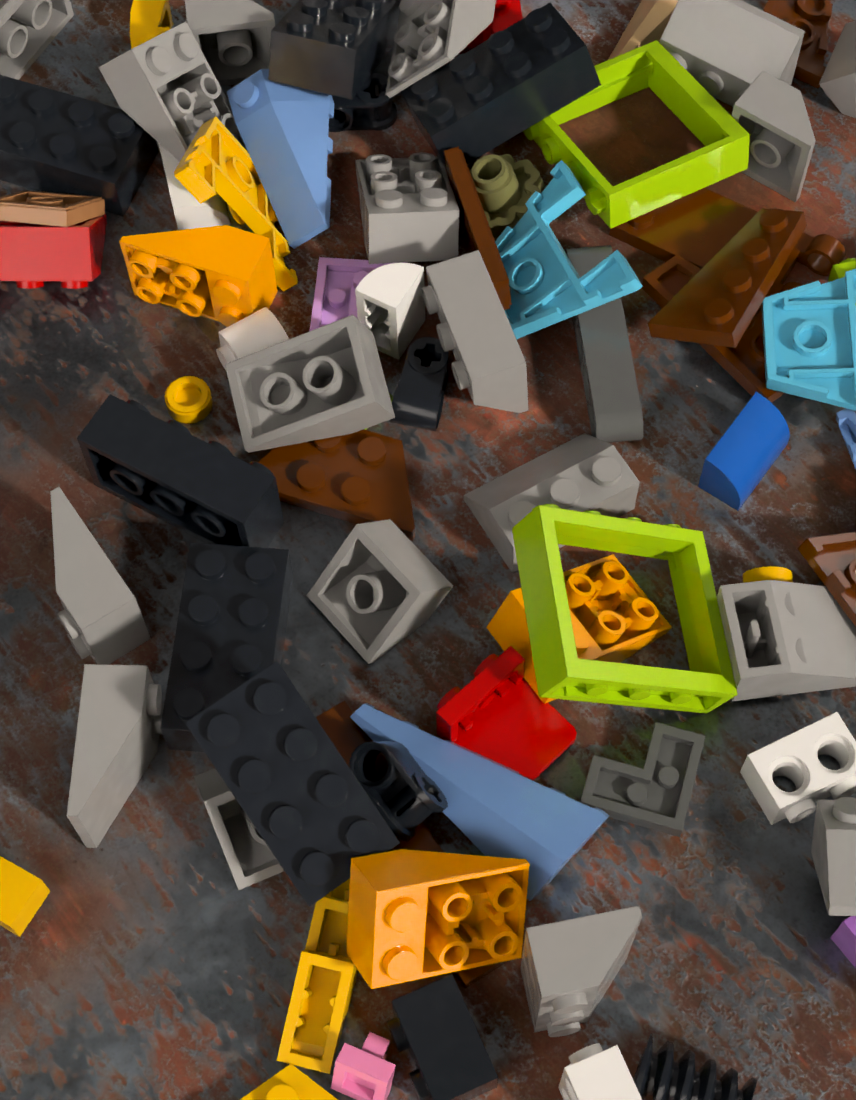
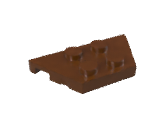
M363 429L352 434L277 447L258 461L276 477L281 502L354 524L391 519L409 540H414L415 523L402 440Z

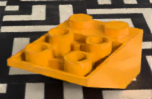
M222 225L122 236L119 241L134 295L151 304L162 303L178 308L186 315L192 317L203 316L219 321L228 327L264 307L269 309L278 292L270 238L232 226Z
M614 554L563 572L578 658L621 663L669 632L672 628ZM520 587L509 592L486 628L504 651L512 646L525 659L524 678L539 697L522 589ZM539 697L543 704L555 700L552 698Z
M407 849L351 858L346 953L371 989L519 959L522 956L530 863L526 859Z

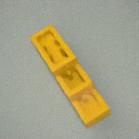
M350 879L325 895L315 904L306 947L301 952L276 1061L328 1074L332 1071L358 974L357 968L346 953Z

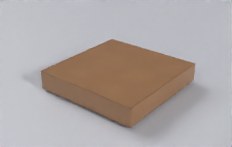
M23 190L0 197V221L69 227L105 215V199H102V197Z

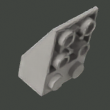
M401 0L397 30L394 34L393 54L388 67L389 76L385 95L389 98L393 97L457 56L493 22L496 0Z
M186 21L98 67L120 108L179 162L201 125L215 116L241 145L244 144L235 124L231 106Z
M420 152L410 155L409 158H391L384 154H374L366 159L355 160L364 245L369 264L445 261L458 257L459 208L445 167L438 157L430 153Z
M778 580L720 585L717 600L738 694L731 698L732 701L856 687V627L826 586Z

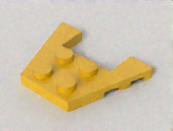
M216 116L199 128L176 167L174 176L200 204L219 194L228 204L229 211L237 223L240 225L246 223L255 234L270 238L276 283L284 292L298 284L296 271L294 269L289 270L284 262L283 257L290 254L287 240L274 226L278 219L249 153Z

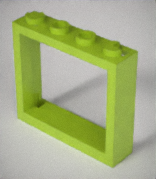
M657 40L595 65L594 67L601 83L600 86L523 131L529 140H534L542 149L543 155L549 164L556 165L562 160L570 168L586 194L583 198L588 209L593 215H599L610 229L748 169L750 134ZM649 87L705 147L612 186L559 125Z
M555 504L536 506L512 528L539 697L707 714L738 695L703 531L681 528L677 524L660 525L642 522L641 519L636 517L617 518L601 515L598 511L580 512L561 509ZM558 544L668 560L690 671L578 658Z

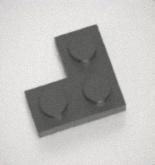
M656 722L644 768L593 755L580 802L592 808L597 807L605 811L610 818L680 837L706 736Z

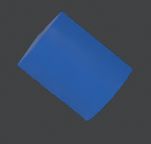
M755 392L704 461L698 487L739 511L789 442L790 431L788 424L781 412L768 399Z

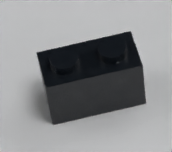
M452 974L391 1001L395 1018L386 1022L399 1053L409 1049L417 1069L408 1074L419 1100H471L497 1088V1073Z

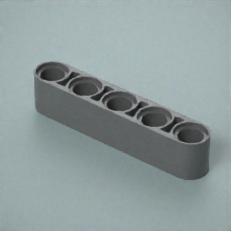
M611 245L565 249V253L580 278L613 253ZM620 297L572 317L591 433L593 437L608 443L642 440L643 414L623 304Z

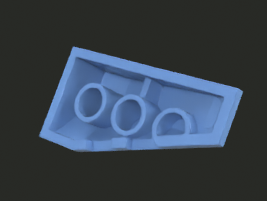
M260 69L229 89L227 95L235 124L252 159L256 172L289 246L295 249L330 228L331 179L327 177L328 154L333 153V140L328 137L329 119L334 117V101L332 95L270 81L268 80L269 69Z

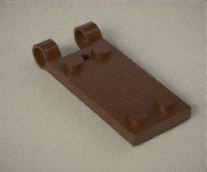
M652 164L648 171L657 168L658 166ZM703 188L610 229L609 235L665 262L675 255H679L702 269L758 212L707 188ZM803 232L766 297L803 285L797 282H788L783 285L797 262L807 266L816 274L830 276L833 265L842 262L846 255L844 245L830 235L820 234L812 237Z

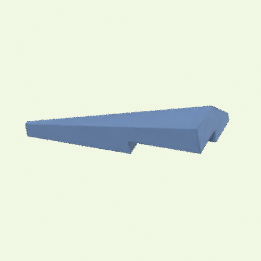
M368 703L363 704L350 716L373 741H396L408 749L424 773L435 782L444 794L448 807L442 812L485 856L526 859L530 863L527 899L529 901L543 891L573 855L585 845L609 817L605 811L597 807L592 808L566 796L564 792L553 787L548 788L519 775V772L454 742L440 739L418 729V726L408 721H401L374 709L375 706Z

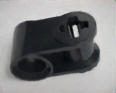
M372 73L352 100L332 95L334 117L329 119V132L336 133L347 130L380 131L391 127L397 119V109L392 101L393 97L389 98L385 95L388 76L382 73ZM375 85L379 87V96L375 95ZM375 108H378L379 119L375 118Z
M423 337L415 340L410 345L400 381H398L394 391L392 407L395 418L390 419V422L437 431L448 382L447 366L449 352H444L439 339Z
M396 741L365 742L359 745L352 753L349 762L351 771L394 835L402 841L408 842L415 836V828L433 812L441 813L448 807L447 800L440 788L424 773L403 744ZM380 752L385 755L388 763L387 772L383 778L375 769V760Z

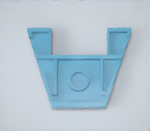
M562 160L551 170L550 174L554 178L540 194L535 191L525 203L528 210L512 229L507 226L495 241L509 279L512 305H510V309L504 311L516 339L638 291L643 287L626 258L618 250L581 278L549 226L553 220L586 195L570 168Z
M856 269L846 271L845 277L824 284H820L818 280L764 298L761 311L766 388L856 411Z

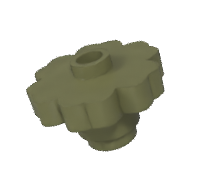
M510 154L483 156L469 170L493 238H498L507 226L513 229L528 210L525 203L535 191L541 194V190L544 187L541 175L533 167L531 161L523 159L515 163Z

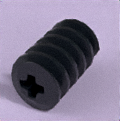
M652 1034L648 1038L633 1078L642 1100L648 1094L653 1096V1100H752L757 1084V1079L752 1077L741 1089H738V1072L733 1068L727 1070L721 1079L717 1080V1064L712 1059L707 1060L696 1071L695 1053L691 1050L686 1051L675 1062L674 1044L670 1041L665 1042L654 1053Z

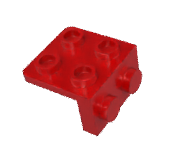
M510 646L501 655L491 654L484 659L474 672L475 678L464 688L461 689L456 686L443 696L437 705V735L443 740L454 742L519 772V775L534 781L575 742L577 732L574 726L549 703L543 704L531 686L523 679L525 659Z

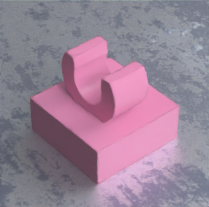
M369 1032L362 1049L344 1043L335 1061L331 1089L356 1100H387L396 1067L395 1064L386 1061L387 1055L385 1052L390 1044V1040Z

